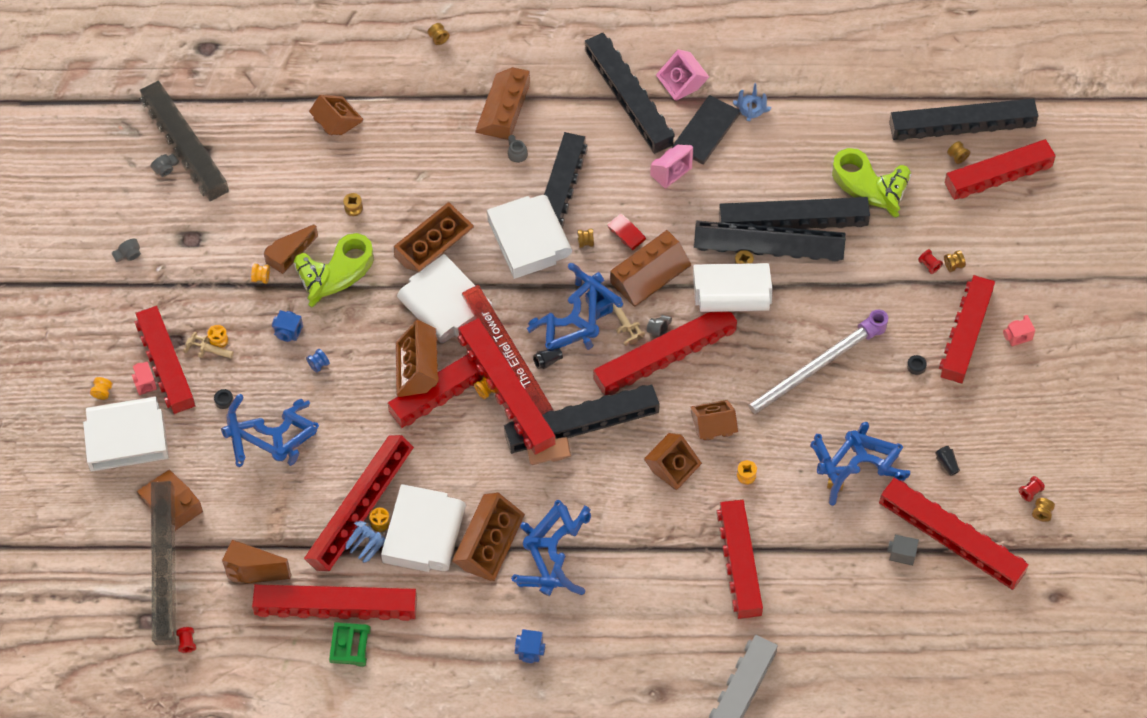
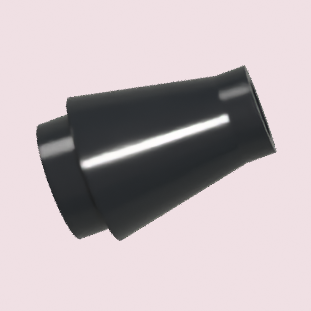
M560 348L537 351L533 355L534 364L538 369H545L556 361L563 359Z
M949 445L935 452L937 461L950 476L960 472L954 451L950 449Z

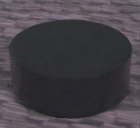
M913 355L908 359L907 369L910 373L920 375L926 370L927 362L924 357Z
M221 389L214 395L215 405L220 409L229 408L234 400L233 394L227 389Z

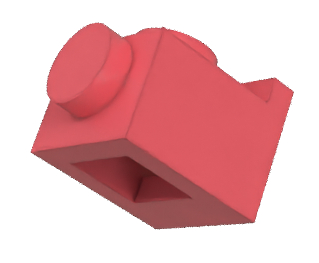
M1025 315L1023 320L1011 322L1007 329L1003 330L1005 339L1009 340L1011 346L1033 340L1036 330L1028 315Z
M148 362L135 364L133 366L135 374H132V378L139 396L157 390Z

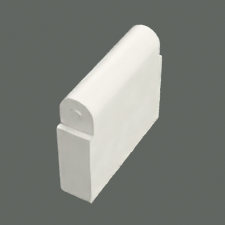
M539 195L533 198L526 196L487 210V220L514 279L556 265V261L564 259L572 253L571 246L546 195Z
M445 254L409 278V283L401 288L397 294V298L418 320L436 328V337L440 343H445L453 336L458 337L459 327L477 318L482 321L486 316L493 313L492 302Z
M769 263L693 265L695 305H699L700 312L769 311L770 304H772V282Z
M156 396L86 408L87 421L83 422L87 463L91 472L169 459L162 410L159 409Z
M401 484L381 553L382 562L429 572L430 569L439 571L449 570L466 503L459 499L450 498L444 492Z

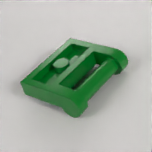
M334 622L329 662L351 664L359 667L366 666L367 658H365L371 626ZM354 632L360 633L357 656H351Z

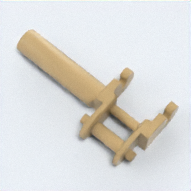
M613 304V310L623 325L616 330L617 333H621L622 330L623 332H629L632 336L625 340L623 344L627 346L628 343L632 345L638 342V339L645 336V332H641L639 329L640 323L636 322L630 325L623 310ZM634 329L637 331L635 335L632 332Z
M194 332L191 338H188L185 344L186 348L183 349V352L187 353L193 345L201 347V353H198L200 358L203 357L205 351L230 359L234 353L227 349L206 344L209 341L208 335H205V337L198 336L197 332ZM195 340H201L202 342L201 344L196 343Z

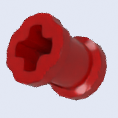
M930 249L926 250L918 258V262L923 263L929 269L928 272L930 274L936 273L943 265L941 260H937L932 255Z
M1032 476L1030 482L1025 486H1021L1018 491L1024 500L1031 502L1038 492L1044 490L1045 485L1038 477Z
M182 627L176 630L180 644L178 646L179 652L190 653L197 649L193 641L194 628Z

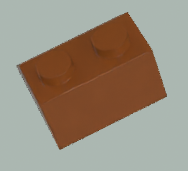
M319 95L309 110L313 119L321 124L324 131L331 136L343 135L364 120L342 96Z
M728 400L690 406L696 433L700 439L712 440L714 437L721 435L729 437L733 433L738 432L736 411Z
M668 433L644 458L652 472L675 490H678L702 464L683 435Z

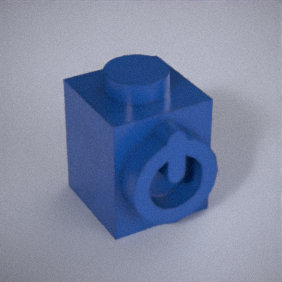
M280 310L278 316H275L272 322L274 335L282 341H297L303 328L302 317L291 311L285 312Z
M522 629V634L516 637L514 654H519V660L526 663L539 662L540 655L544 656L546 644L543 643V632Z

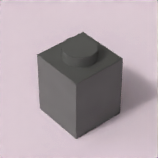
M895 534L894 541H889L887 552L891 553L889 561L913 566L919 539Z

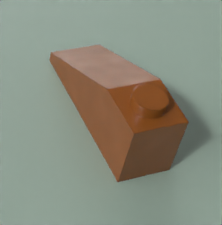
M313 224L275 240L264 251L266 264L284 274L294 263L295 257L303 253L318 237L317 226Z

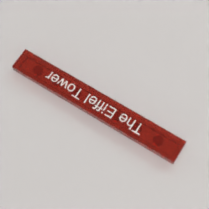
M479 284L462 292V297L474 317L480 319L540 413L543 415L548 411H553L554 409Z

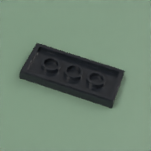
M709 95L674 142L672 148L676 145H691L693 147V160L704 165L740 115V110Z

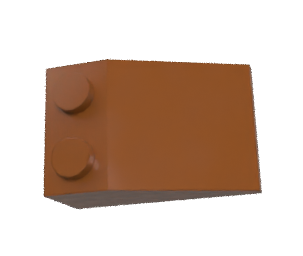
M170 469L137 491L138 495L170 534L203 512L199 499Z
M235 540L231 541L222 559L228 579L235 583L242 582L246 584L288 580L292 577L287 558Z

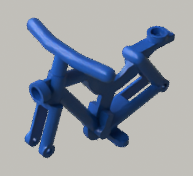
M569 263L568 269L575 274V285L580 286L582 280L584 281V284L568 298V302L574 304L571 314L565 318H556L553 313H549L540 320L538 318L532 319L528 323L529 327L526 328L531 333L538 327L547 325L545 343L547 350L562 348L582 339L587 350L594 346L590 338L597 337L600 332L596 324L597 292L618 308L623 306L621 297L601 284L605 280L600 272L590 276L584 273L576 264ZM589 289V317L587 322L579 317L582 304L580 297ZM572 323L581 329L555 339V327L567 326Z
M242 394L236 395L226 415L227 426L221 428L224 438H232L236 466L242 467L246 458L242 439L271 453L276 461H284L288 454L289 459L287 463L289 466L295 464L300 453L294 449L311 436H314L319 427L317 422H312L296 414L297 411L309 407V400L305 402L303 399L295 401L292 404L293 407L283 411L282 419L284 422L278 427L271 428L264 425L263 418L238 422L236 411L244 397ZM291 424L303 430L283 445L282 434L289 429ZM253 427L259 433L272 436L273 446L243 429Z
M863 422L858 431L853 430L846 433L845 443L831 459L822 440V435L815 434L814 441L811 442L810 447L814 449L820 461L817 465V474H827L833 483L829 504L831 506L836 504L838 492L843 482L850 474L860 472V467L857 465L861 462H870L876 465L878 468L877 473L880 476H893L901 481L910 476L909 470L891 467L898 458L903 446L899 443L894 444L867 436L869 423ZM850 448H852L853 452H856L857 455L850 460L847 466L836 467ZM865 449L879 452L888 456L884 460L877 456L867 454Z
M556 500L554 506L535 529L528 523L522 522L520 528L528 535L523 540V547L531 552L542 577L514 574L511 578L512 581L517 583L519 587H541L539 591L549 597L552 590L557 587H566L571 592L584 595L585 589L573 584L564 574L562 565L566 556L564 553H557V544L566 534L571 536L578 534L582 524H587L590 521L591 509L584 505L579 516L573 521L567 506L560 500ZM561 517L564 525L552 537L543 538ZM538 548H548L550 559L555 562L551 575Z

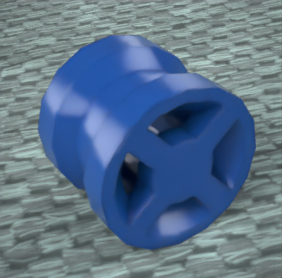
M317 349L314 355L306 357L309 366L316 373L323 366L330 364L328 357L321 349Z

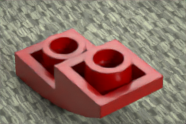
M619 214L607 224L609 230L617 235L622 243L632 251L646 240L643 233L622 214Z

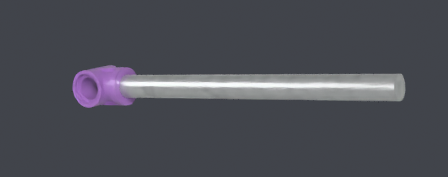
M880 309L872 311L867 319L858 324V329L750 403V410L754 414L758 413L863 339L870 340L875 335L883 334L888 323L887 313Z

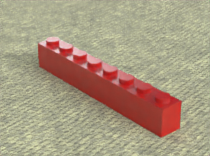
M731 311L708 312L593 369V379L604 396L615 394L621 388L631 386L637 380L649 377L659 369H665L676 360L680 361L686 355L692 352L696 353L704 346L712 345L724 336L732 335L737 330V320Z
M477 318L459 327L457 339L460 345L466 347L467 355L471 361H475L478 373L486 378L487 387L490 391L493 390L495 392V398L499 405L504 406L507 418L509 420L512 419L515 423L514 428L519 435L522 434L527 449H531L536 455L556 445L555 434L480 319Z
M389 435L304 557V560L316 571H330L345 550L347 541L358 527L354 523L358 521L364 522L414 447L402 435Z
M893 478L882 492L879 504L1011 590L1015 589L1026 574L1029 564L1022 557L1015 556L1005 546L996 544L989 536L979 533L972 525L965 524L955 514L948 513L938 503L931 502L921 492L914 491L908 487L904 481Z
M254 584L252 608L254 615L259 617H268L269 615H276L281 618L289 616L309 618L314 616L321 619H328L330 617L349 619L352 617L362 620L379 618L380 620L400 619L402 621L416 619L417 592L413 588Z

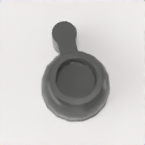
M510 135L508 137L510 145L508 148V158L516 163L525 161L528 157L527 147L522 141L516 140L514 135Z
M164 154L156 158L150 167L155 173L165 177L173 171L172 166L177 165L179 160L174 154L169 156Z
M135 238L126 240L119 245L117 250L112 252V255L116 262L121 261L125 257L128 261L134 260L141 255L139 251L140 245Z
M661 315L660 318H651L647 324V333L652 334L655 338L666 334L668 325L672 322V317Z

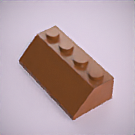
M511 67L495 75L475 133L508 140V137L513 134L530 86V71Z
M448 202L394 245V257L406 269L420 272L472 230L474 225Z
M666 230L610 271V283L636 307L689 268L691 262L680 242Z
M418 319L396 342V395L399 397L427 393L432 387L436 386L439 379L437 371L436 328Z
M499 492L483 494L452 561L465 572L489 581H495L525 514Z

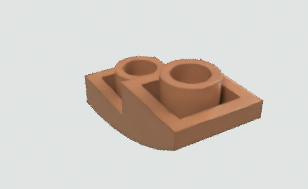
M568 438L555 439L556 445L536 455L531 449H527L530 464L537 465L550 460L555 462L571 457Z

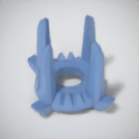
M754 83L752 95L743 97L744 90H740L738 100H733V105L739 108L742 115L747 117V121H751V118L759 117L771 110V107L767 106L766 94L763 93L762 98L757 96L756 83ZM752 102L757 105L754 109H752Z
M358 521L354 523L358 527L347 541L346 549L357 539L350 550V553H352L365 538H369L368 544L358 557L359 559L362 558L369 551L362 561L365 563L384 546L385 538H381L379 532L375 533L371 530V527L366 526V522Z

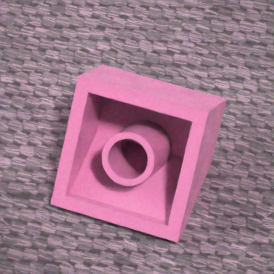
M679 49L656 74L676 101L699 90L709 78L691 52Z
M676 145L674 148L668 149L661 158L655 159L651 163L650 176L666 189L692 169L693 147L691 145Z

